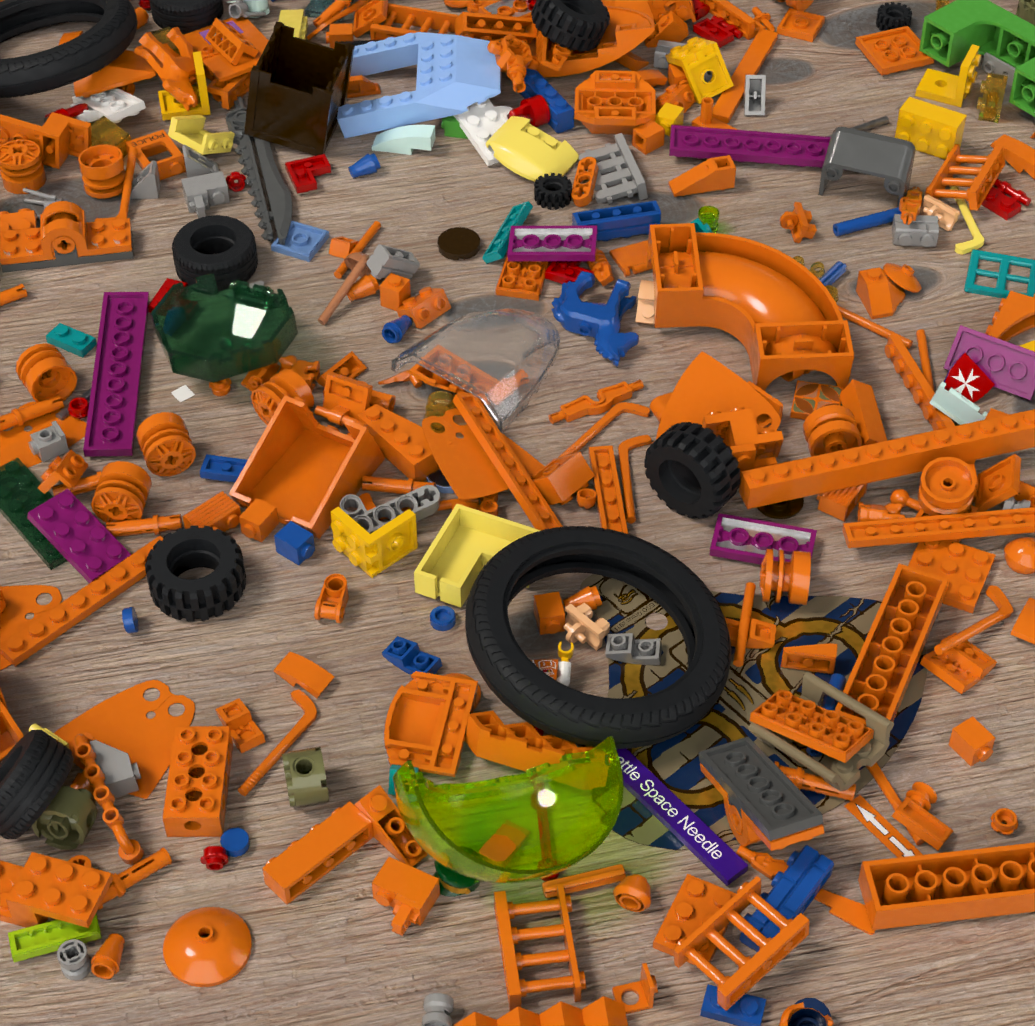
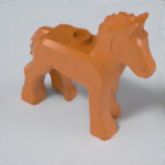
M179 27L172 28L166 36L178 48L180 55L167 43L159 42L151 32H146L139 40L142 45L134 49L135 54L141 56L149 63L162 80L163 88L189 112L191 107L198 105V97L192 87L197 81L193 46L183 36Z

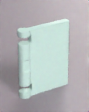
M943 381L929 402L960 425L985 420L988 414L986 411L982 415L978 413L980 407L952 387L949 391L944 389L946 383Z

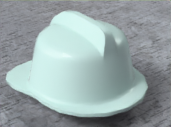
M231 0V1H227L226 3H233V2H236V1H235V0ZM243 0L248 6L249 13L265 12L267 15L270 12L268 0Z

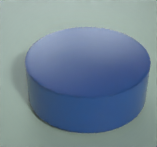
M438 606L430 613V624L438 631L450 630L456 623L455 611L448 606Z
M124 608L122 610V619L125 631L128 634L138 632L139 625L135 608Z
M231 828L221 836V847L226 849V855L238 857L248 851L250 841L245 830Z

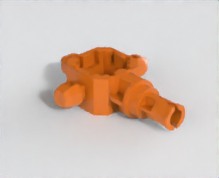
M511 34L505 36L501 42L490 41L487 49L495 55L497 65L507 71V76L513 83V90L515 92L517 90V93L525 91L526 84L524 78L527 73L526 68L536 70L540 64L538 59L532 56L530 46Z

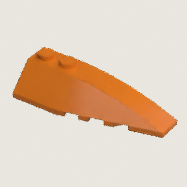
M537 30L536 56L538 62L559 72L573 50L561 47L556 42L553 43L548 37L543 36L541 31Z

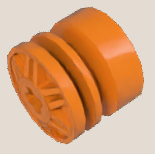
M17 139L9 141L0 147V173L3 186L8 192L28 194L23 192V188L37 191L45 185L47 179L38 144L27 139Z
M108 144L95 145L83 150L79 154L78 162L83 175L82 181L86 194L98 199L111 198L121 194L126 172L121 150L116 146Z
M47 343L36 344L24 351L16 362L18 378L37 403L58 394L61 397L59 401H64L76 388L77 376L75 371L54 345Z
M285 368L279 371L269 381L252 391L251 401L253 407L266 425L270 422L284 395L303 399L307 403L306 406L309 410L314 406V396L310 387L298 373L291 369Z
M161 412L151 415L139 425L136 433L137 440L143 452L147 468L153 474L167 477L174 476L187 470L194 462L196 456L195 448L186 424L179 415L172 412Z
M116 461L103 467L91 502L92 511L104 522L141 519L152 485L151 477L140 466L130 462Z
M766 549L760 569L759 587L762 593V602H769L771 591H775V603H780L782 593L788 592L789 604L807 605L811 572V552L793 551L790 562L785 561L784 550H779L778 559L774 561L773 549Z

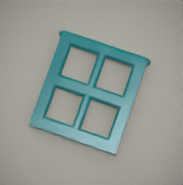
M975 249L971 251L964 286L965 292L1006 299L1010 292L1005 290L1006 280L1027 283V293L1021 294L1030 297L1034 296L1035 260ZM979 259L999 262V272L977 269ZM1009 264L1031 268L1029 278L1008 274ZM976 275L998 278L996 288L975 285Z

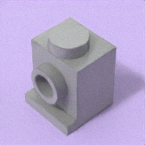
M56 421L51 422L52 426L30 434L31 441L28 442L33 455L37 454L42 462L69 451L66 436Z

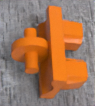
M800 202L794 203V210L792 212L786 211L780 217V225L784 229H790L793 240L796 243H800L803 238L812 239L817 231L816 226L810 224L812 220L811 211L803 210Z

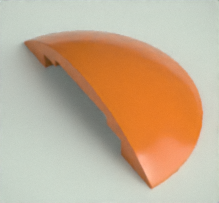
M606 6L610 15V23L596 48L590 51L585 50L584 52L572 51L559 72L539 64L536 70L543 77H563L602 67L636 48L655 31V23L649 15L638 10ZM529 14L521 17L532 18V15ZM500 39L487 40V41H497V42H501ZM534 39L529 46L532 56L537 58L536 39Z

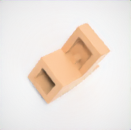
M641 280L636 323L654 325V281Z

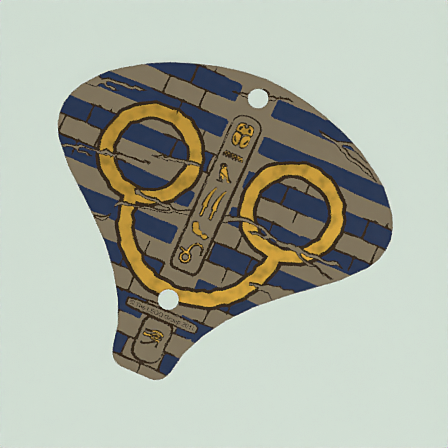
M592 574L582 582L580 590L588 585L589 587H597L602 605L593 611L597 619L604 618L610 623L608 634L633 633L635 640L660 638L662 643L660 665L630 664L608 658L609 690L607 698L623 699L650 695L667 688L683 676L688 668L686 644L678 626L662 606L639 589L614 578ZM710 591L720 606L724 617L740 621L744 595ZM754 595L751 618L776 625L773 648H746L743 666L736 667L733 665L735 647L731 646V664L726 685L719 699L705 717L687 731L671 739L649 746L626 749L728 846L739 844L729 826L723 796L701 772L698 752L749 737L773 763L777 761L782 766L794 769L802 767L806 773L819 776L779 749L770 747L758 739L757 735L748 730L749 725L752 723L750 721V714L779 689L790 691L797 697L802 695L803 676L808 671L781 667L784 647L826 643L837 644L833 674L843 675L847 683L882 602L843 596H808L807 605L789 604L788 596H782L780 603H775V596H770L769 602H762V596ZM652 613H660L667 618L668 624L664 629L653 630L645 624L646 617ZM925 646L894 719V726L890 731L889 737L890 745L885 754L877 761L881 769L901 744L920 706L927 676V669L920 664L923 656L926 655ZM809 671L829 683L832 675ZM796 741L791 743V745L809 755L806 752L807 746ZM823 753L820 757L809 755L829 769H831L832 763L836 760ZM866 766L859 768L860 778L854 783L856 784L855 795L873 779ZM613 775L610 787L595 790L598 812L604 822L617 834L642 845L671 850H689ZM800 790L822 815L847 801L843 798L809 790Z

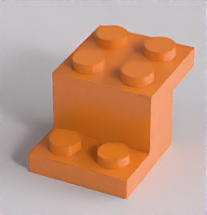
M737 407L723 413L713 411L705 415L702 422L703 428L713 430V434L725 439L726 445H729V447L754 443L756 448L755 459L774 456L777 458L784 440L782 431L765 430L758 434L752 408Z

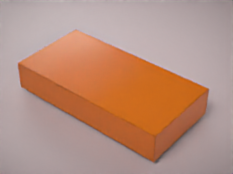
M909 797L904 799L891 816L937 851H939L953 832L950 827Z

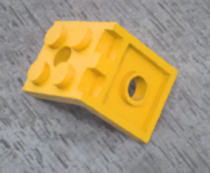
M693 37L687 41L686 45L682 47L676 46L670 50L671 53L665 55L668 63L683 68L698 104H701L704 97L712 98L734 86L717 42ZM707 71H711L712 78L706 82L704 74Z
M971 45L961 64L959 76L927 68L916 88L915 96L962 107L963 100L966 99L971 91L972 84L977 79L978 72L975 69L976 66H979L981 55L978 54L980 46Z
M201 51L193 52L197 86L192 87L198 97V105L191 107L188 112L166 90L158 91L163 121L171 120L175 116L211 115Z
M340 507L330 511L333 546L338 552H343L354 566L360 567L371 578L418 548L416 514L410 509L371 534Z

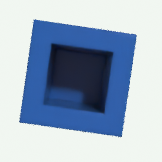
M292 521L274 535L276 552L297 565L310 558L315 551L313 534Z

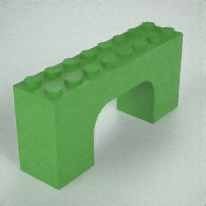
M955 0L924 17L919 51L950 67L965 59L972 44L980 46L978 54L984 55L987 52L1015 68L1009 102L1035 117V25L989 0Z

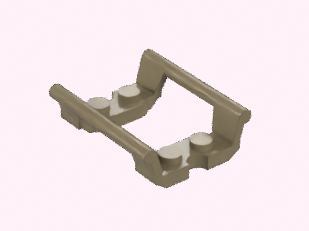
M808 671L803 676L802 695L799 698L811 700L816 705L821 706L824 694L830 696L866 718V726L874 730L873 739L846 763L835 760L832 763L831 769L791 745L794 742L792 739L753 722L749 725L748 730L757 735L758 739L770 747L779 749L821 776L825 782L837 790L845 791L860 778V767H872L885 754L890 745V731L894 726V722Z

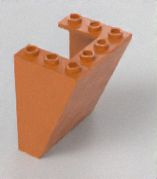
M284 395L229 495L236 504L246 509L256 498L276 506L279 523L286 525L292 521L311 532L315 538L320 539L332 523L330 511L340 507V501L344 496L349 494L356 495L362 488V483H365V481H362L363 476L371 477L382 464L385 456L380 450L381 447L375 442V437L369 432L366 424L360 421H355L354 423L346 420L344 425L350 433L347 435L343 434L332 425H327V427L321 425L314 418V413L308 409L307 403L303 399Z

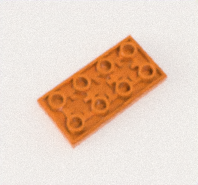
M506 256L496 286V295L539 301L545 282V271L550 266L551 261H508Z
M779 689L750 714L751 722L843 763L852 758L873 739L874 730L864 726L862 722L850 720L841 716L836 711L822 708L816 705L815 702L799 698L787 690Z

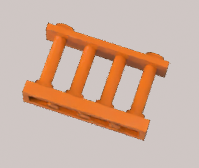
M388 3L387 19L384 24H372L370 27L371 40H385L388 37L403 36L407 33H427L429 29L439 30V34L455 33V19L458 15ZM393 22L403 24L401 28L391 27ZM411 26L421 27L419 31L409 30Z
M955 144L931 184L927 186L925 195H930L936 199H966V201H969V209L978 211L1005 166L1003 146H995L988 156L961 155L959 144ZM961 163L984 164L981 167L959 166ZM954 174L977 176L974 179L952 178ZM946 186L970 187L967 191L945 189Z
M758 876L750 882L743 883L733 898L688 938L683 937L674 948L675 966L680 968L687 960H690L718 985L717 1004L725 1011L734 1005L809 935L810 920L802 913L793 920L791 918L787 919L760 896L761 879ZM752 904L778 926L780 932L773 938H766L744 919L740 913ZM731 922L760 947L759 951L753 957H746L719 932ZM711 941L739 966L738 970L731 977L722 974L698 952L707 942Z
M557 884V899L513 904L512 901L507 902L506 891L494 892V909L509 1010L511 1011L517 1006L522 1008L521 997H527V993L567 988L573 989L575 1002H581V990L586 989L584 971H578L568 912H572L570 894L565 895L563 884ZM551 911H559L561 924L517 929V927H511L510 919H514V916ZM558 936L564 937L566 950L521 955L520 952L515 953L514 945H517L518 941ZM568 962L570 976L525 981L524 978L519 979L518 971H521L522 967Z

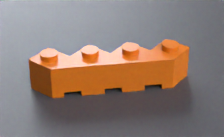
M493 710L468 715L465 742L475 756L585 791L610 787L615 759L606 748L592 746L577 747L572 741H567L553 735L541 736L533 725L528 722L504 725Z
M602 996L583 1009L560 1001L541 1014L517 1006L497 1020L473 1012L454 1024V1026H628L624 1004Z

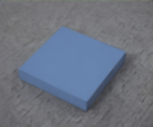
M291 221L285 245L279 244L277 237L271 245V251L310 262L330 237L329 231Z

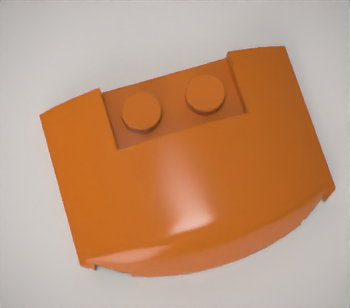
M415 671L411 674L413 680L406 686L401 685L387 713L384 742L389 757L390 766L393 764L418 767L421 772L455 777L461 762L468 715L473 713L478 681Z

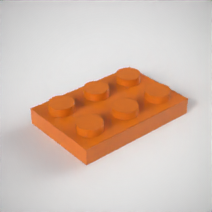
M687 874L653 941V948L674 956V948L678 941L683 937L688 938L733 898L736 893ZM729 924L719 932L722 936H724ZM709 941L698 952L711 963L717 947Z

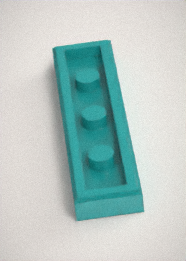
M529 201L512 207L483 255L482 259L486 264L504 257L508 250L511 226H522L533 208Z

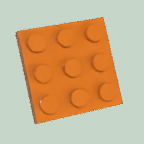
M909 26L856 37L855 44L881 75L934 64L935 60L919 51L921 40Z
M952 540L918 542L908 566L949 579L942 604L973 614L996 555Z

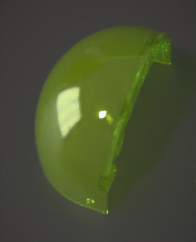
M609 736L587 752L565 754L559 759V764L544 763L527 769L525 774L507 775L469 783L434 785L432 781L423 777L422 772L415 773L412 760H410L396 771L393 781L398 809L404 824L416 843L432 859L457 874L478 881L513 884L555 875L577 864L596 850L610 834L619 816L623 801V774L613 736ZM493 834L507 836L516 844V849L504 861H493L479 853L481 847Z

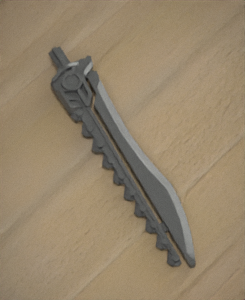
M237 97L238 100L234 101L236 108L228 112L225 119L229 132L235 133L233 143L238 145L235 152L241 155L238 162L244 165L241 172L248 176L245 179V183L251 186L248 194L255 197L251 204L258 208L254 214L261 218L258 226L265 230L261 237L268 241L274 240L270 220H273L279 244L285 245L292 220L291 192L278 171L270 142L244 134L247 103L242 97ZM253 141L255 143L260 168L271 211L269 212L267 211V206L251 144Z

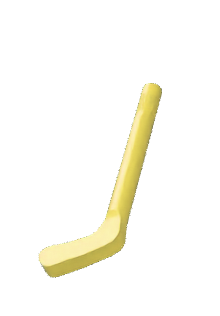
M949 186L950 190H960L959 187ZM955 199L973 237V240L955 245V252L963 255L974 249L981 248L984 245V237L981 235L965 199Z

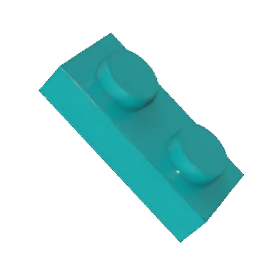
M59 323L46 335L47 343L82 358L97 345L95 337L62 323Z

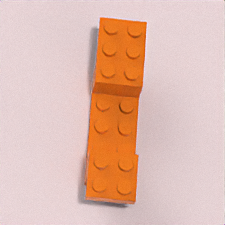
M52 112L44 125L39 126L0 114V147L12 140H31L39 145L43 165L60 169L68 155L79 157L83 150L91 147V123Z
M35 852L30 854L24 867L0 860V921L27 928L45 923L48 917L89 928L113 881L112 873Z

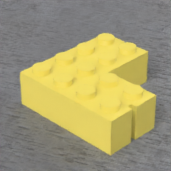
M456 504L414 571L415 593L433 599L440 596V601L461 608L469 596L480 571L496 553L515 540L541 530Z

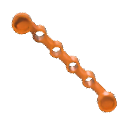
M88 732L77 734L73 740L75 755L85 765L84 776L94 786L93 797L104 810L102 818L113 831L120 845L118 854L126 864H136L142 859L144 851L138 841L129 839L123 827L124 818L113 804L115 797L105 785V774L95 762L96 753L90 744V741L95 739Z

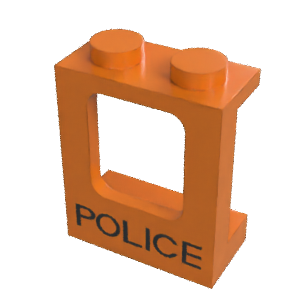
M164 129L126 142L127 153H129L130 147L137 148L136 162L142 170L151 163L147 159L148 157L165 151L170 152L171 157L157 161L160 181L186 172L183 154Z

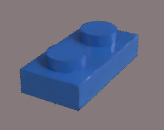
M206 454L200 469V477L235 483L248 460Z
M708 984L700 1016L737 1026H761L766 999L744 994L734 1005L725 1011L717 1004V986Z

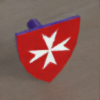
M965 352L954 362L944 380L946 383L944 389L949 391L952 387L973 403L987 394L995 385Z

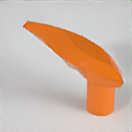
M405 370L393 377L378 382V385L411 381L415 388H419L423 382L411 375L409 370Z

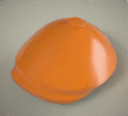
M1021 537L1006 544L1004 548L1005 560L1013 571L1020 574H1032L1035 572V537Z

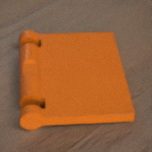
M648 240L609 250L610 256L622 270L625 277L630 276V269H632L633 274L652 270V268H647Z

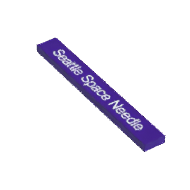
M606 748L615 759L612 775L726 886L748 871V864L629 750Z

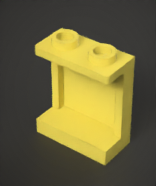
M202 115L172 117L168 133L170 138L183 145H187L202 155L231 152L235 133H210L204 130L206 117Z

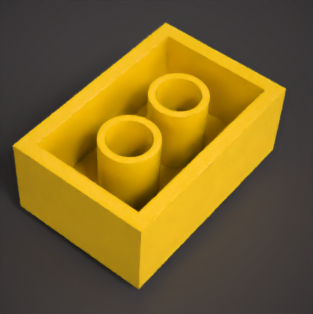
M908 97L899 109L895 138L910 141L917 151L946 160L948 153L951 152L955 144H959L961 147L967 115Z

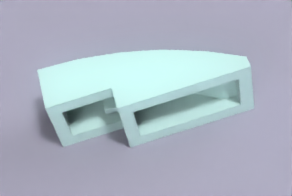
M407 125L384 131L376 135L372 150L412 155L414 149L431 151L436 139L435 125Z

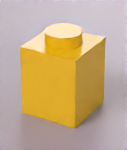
M665 103L656 114L655 122L665 129V135L670 136L671 125H683L684 108Z

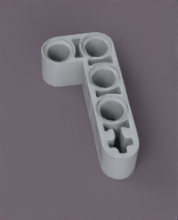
M425 485L368 511L358 496L349 494L341 499L340 508L360 526L367 528V532L371 534L402 514L403 511L401 509L405 507L411 508L416 514V522L433 515L439 509L440 492L433 485ZM348 507H354L357 509L354 512L346 511ZM382 517L390 519L388 522L379 521Z

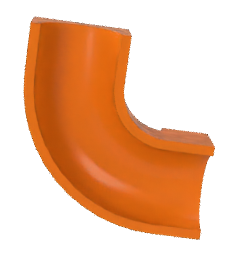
M694 223L650 225L647 268L653 269L654 328L703 326L728 332L736 337L747 350L753 384L764 391L776 378L797 370L824 372L836 381V386L843 387V390L849 383L854 360L848 320H843L840 310L828 289L805 266L783 252L757 241L728 234L696 232Z

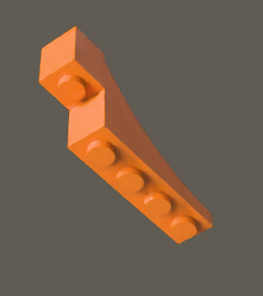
M1010 290L1007 298H1002L999 309L995 312L992 319L993 326L988 325L985 334L1007 342L1021 332L1035 327V294L1033 297Z

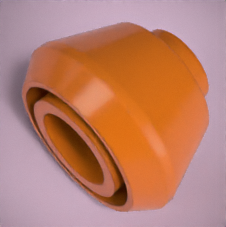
M633 874L626 876L613 890L616 902L629 911L641 912L648 909L651 905V887L647 879L641 875Z

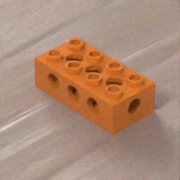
M175 726L163 810V822L167 837L222 836L233 752L230 726Z

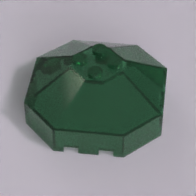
M214 274L195 278L196 284L184 287L182 282L174 284L151 312L156 335L172 372L213 383L277 363L298 334L294 311L289 307L282 289H277L278 294H276L269 286L254 284L253 288H250L248 282L236 279L231 281L230 288L218 291Z

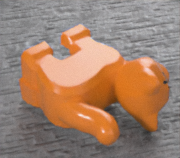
M294 355L279 357L278 360L281 365L279 371L285 368L295 371L306 381L311 392H313L315 384L312 381L319 379L320 362L297 360Z
M858 502L857 522L906 518L905 515L901 514L903 504L888 503L883 506Z

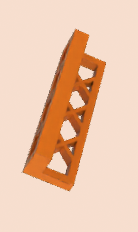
M700 0L710 6L709 13L713 16L726 19L728 24L736 25L743 32V37L747 40L754 38L760 29L766 30L765 26L727 0Z
M215 18L205 37L208 42L235 66L243 52L253 57H256L259 52L233 26L218 18Z
M251 72L221 83L215 78L207 86V92L220 95L222 108L229 110L235 105L234 101L238 100L237 97H243L249 91Z

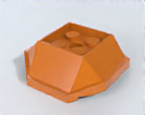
M595 70L590 75V78L575 88L574 119L581 121L592 134L622 133L624 135H633V128L656 119L655 89L648 82L641 79V76L636 71Z

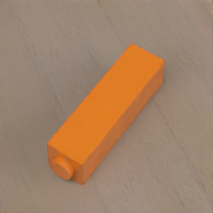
M852 379L839 395L842 406L850 409L855 417L857 428L862 438V446L887 441L872 386Z

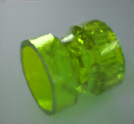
M714 206L701 207L698 211L699 220L703 225L707 223L713 233H717L719 210Z

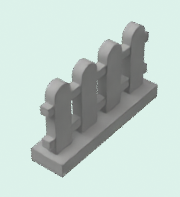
M622 133L614 135L615 144L607 143L605 147L592 151L587 149L585 153L579 155V161L585 157H593L598 162L599 170L594 188L595 191L599 190L595 194L598 203L607 202L610 204L613 203V200L621 197H633L635 193H637L639 200L648 198L645 180Z

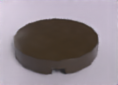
M465 227L447 229L438 237L437 244L440 254L451 260H459V258L463 257L464 260L470 259L480 250L478 234Z

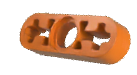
M585 157L578 163L571 192L573 202L578 207L587 206L592 201L599 170L596 159L593 157ZM584 180H590L587 183L581 184Z

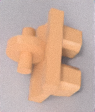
M925 195L919 215L938 216L939 227L952 231L960 211L930 195Z
M585 603L578 607L572 604L566 606L565 611L567 615L564 629L567 631L566 640L570 644L580 641L582 644L586 642L596 651L600 649L603 638L609 633L610 623L604 618H599L593 622L591 620L593 611Z

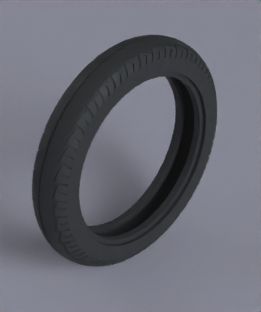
M129 0L1 1L0 43L22 33L60 23L95 22L97 24L82 35L54 48L26 56L0 59V98L21 97L53 90L81 80L109 65L128 48L135 37L137 16Z
M563 526L537 531L519 538L496 553L485 564L471 588L466 605L465 629L468 647L473 661L488 687L502 703L528 723L544 732L567 741H572L573 743L598 748L626 749L649 746L671 739L687 731L705 717L719 699L728 679L731 664L730 635L722 610L713 594L704 582L679 559L648 541L623 532L590 526ZM590 573L617 579L650 596L672 617L686 644L688 654L687 671L667 688L642 697L605 698L577 691L545 674L525 655L512 633L508 618V605L528 585L557 574Z

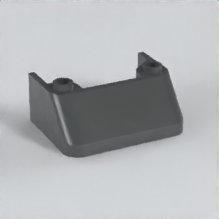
M837 127L831 135L826 152L818 195L823 196L829 180H839L843 175V171L849 170L885 178L884 188L888 193L899 196L897 205L899 207L900 199L906 196L909 190L916 151L915 146L907 140L847 127Z

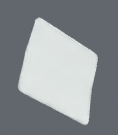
M186 385L171 392L179 402H183L195 395Z

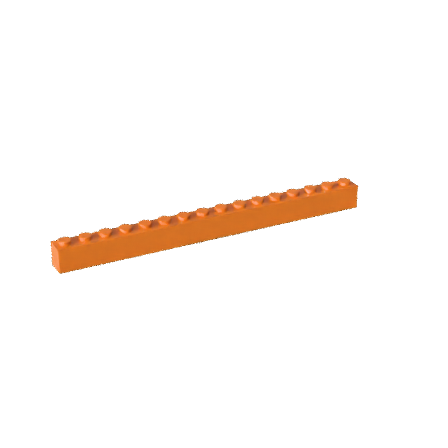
M1035 409L741 471L739 493L746 508L751 509L922 472L923 468L930 461L939 457H954L968 462L1035 447Z

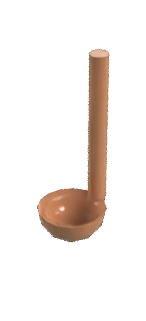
M356 252L349 254L344 259L351 273L319 317L318 322L325 325L359 276L363 277L365 274H371V270L367 266L369 255Z

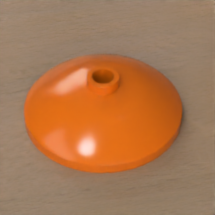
M203 907L184 914L170 927L163 943V955L168 970L179 981L195 987L216 986L232 979L244 968L252 949L251 934L245 921L236 913L220 907ZM204 934H210L208 937H201Z

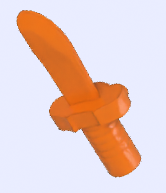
M754 7L752 9V13L755 15L754 19L760 24L763 23L767 30L774 32L775 28L769 22L771 19L770 14L762 13L758 7Z

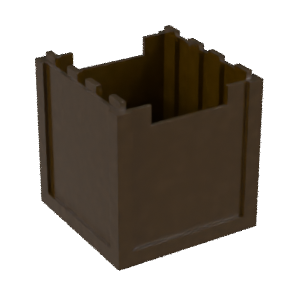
M276 21L273 33L260 59L251 70L244 134L311 155L324 154L338 125V107L346 104L355 45L348 42L344 44L335 41L334 49L294 37V28Z

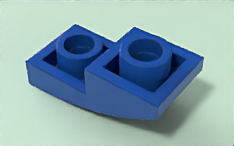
M399 636L382 652L384 658L410 675L415 671L435 674L442 667L439 657L420 651L418 643Z

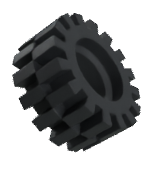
M891 2L890 5L885 3V6L882 4L878 8L877 28L880 31L909 26L910 28L912 19L911 8H906L907 5L905 4L901 6V3L895 4L894 2Z
M547 173L544 174V177L540 176L536 179L534 184V200L537 205L541 204L542 208L548 206L549 210L552 207H555V210H557L559 206L564 208L565 204L569 205L572 200V183L567 176L562 177V174L559 173L557 176H555V173H551V176H549Z

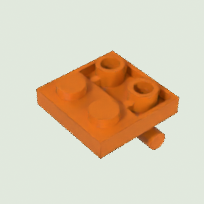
M330 372L327 374L323 407L317 405L314 413L340 426H343L346 420L355 423V421H359L357 415L370 408L373 386L335 372Z

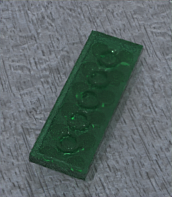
M16 458L0 466V513L47 567L52 570L67 562V560L28 520L27 514L29 511L53 498L49 491L44 494L38 489L40 481L19 458Z

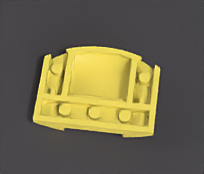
M511 116L486 142V147H492L495 152L493 156L501 164L514 173L534 182L538 177H544V174L547 173L549 176H551V173H555V176L559 173L564 177L579 160L578 153L566 140L563 142L558 141L531 125L530 119Z

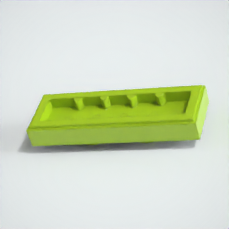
M97 913L89 928L56 919L8 933L14 963L58 951L61 944L71 939L87 943L102 938Z

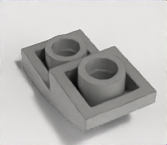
M633 633L607 634L606 658L639 665L661 664L662 643L660 638L635 640Z

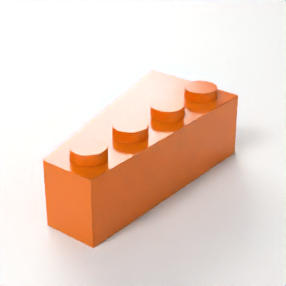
M378 404L357 415L358 420L368 426L369 432L375 437L374 440L381 447L380 450L385 458L407 478H414L415 481L423 482L427 479V476L440 469L432 455L421 426Z

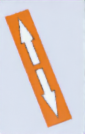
M861 795L844 805L897 858L923 855Z

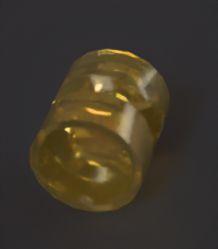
M445 391L431 393L427 398L424 419L430 416L441 417L447 410L457 408L452 401L454 396ZM435 422L430 425L431 429L436 433H443L445 431L444 426L440 423Z

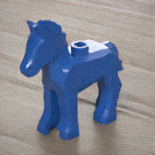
M581 271L575 282L569 281L562 284V293L559 298H554L552 302L554 308L551 310L555 319L561 323L565 330L595 338L594 345L597 346L596 351L602 354L603 358L609 359L615 366H618L620 357H624L627 351L639 342V335L637 333H620L622 316L636 304L637 297H625L629 295L631 284L628 281L618 279L607 304L583 302L580 299V295L586 289L593 287L595 276L593 273Z

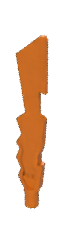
M740 845L736 852L739 857L747 860L754 869L769 879L774 878L779 871L784 873L789 867L784 860L773 859L768 853L755 852ZM821 889L815 896V900L831 908L830 914L869 935L875 933V930L871 929L864 904Z

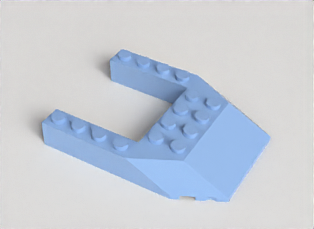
M416 32L398 37H388L385 40L376 42L370 41L366 44L355 46L350 76H367L417 65L416 90L338 107L337 120L344 138L462 114L468 111V106L476 102L479 105L487 99L497 96L501 93V68L496 63L495 55L487 49L490 41L452 34Z

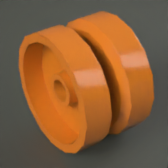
M823 406L813 411L803 424V433L808 443L811 457L862 446V438L857 428L855 417L851 410L844 406Z
M939 457L930 461L923 468L918 490L919 505L929 516L967 513L971 508L976 487L975 472L969 464L954 457Z

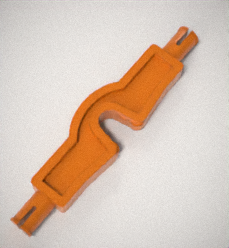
M916 186L912 190H908L906 196L902 197L899 202L901 219H903L904 224L908 222L907 225L911 224L912 221H916L922 205V191H920L919 187L915 189Z
M639 379L630 384L623 381L599 389L597 392L599 401H593L587 395H583L561 405L560 411L548 416L551 424L564 419L567 422H571L586 415L602 414L611 409L614 404L632 398V392L643 389L644 384Z

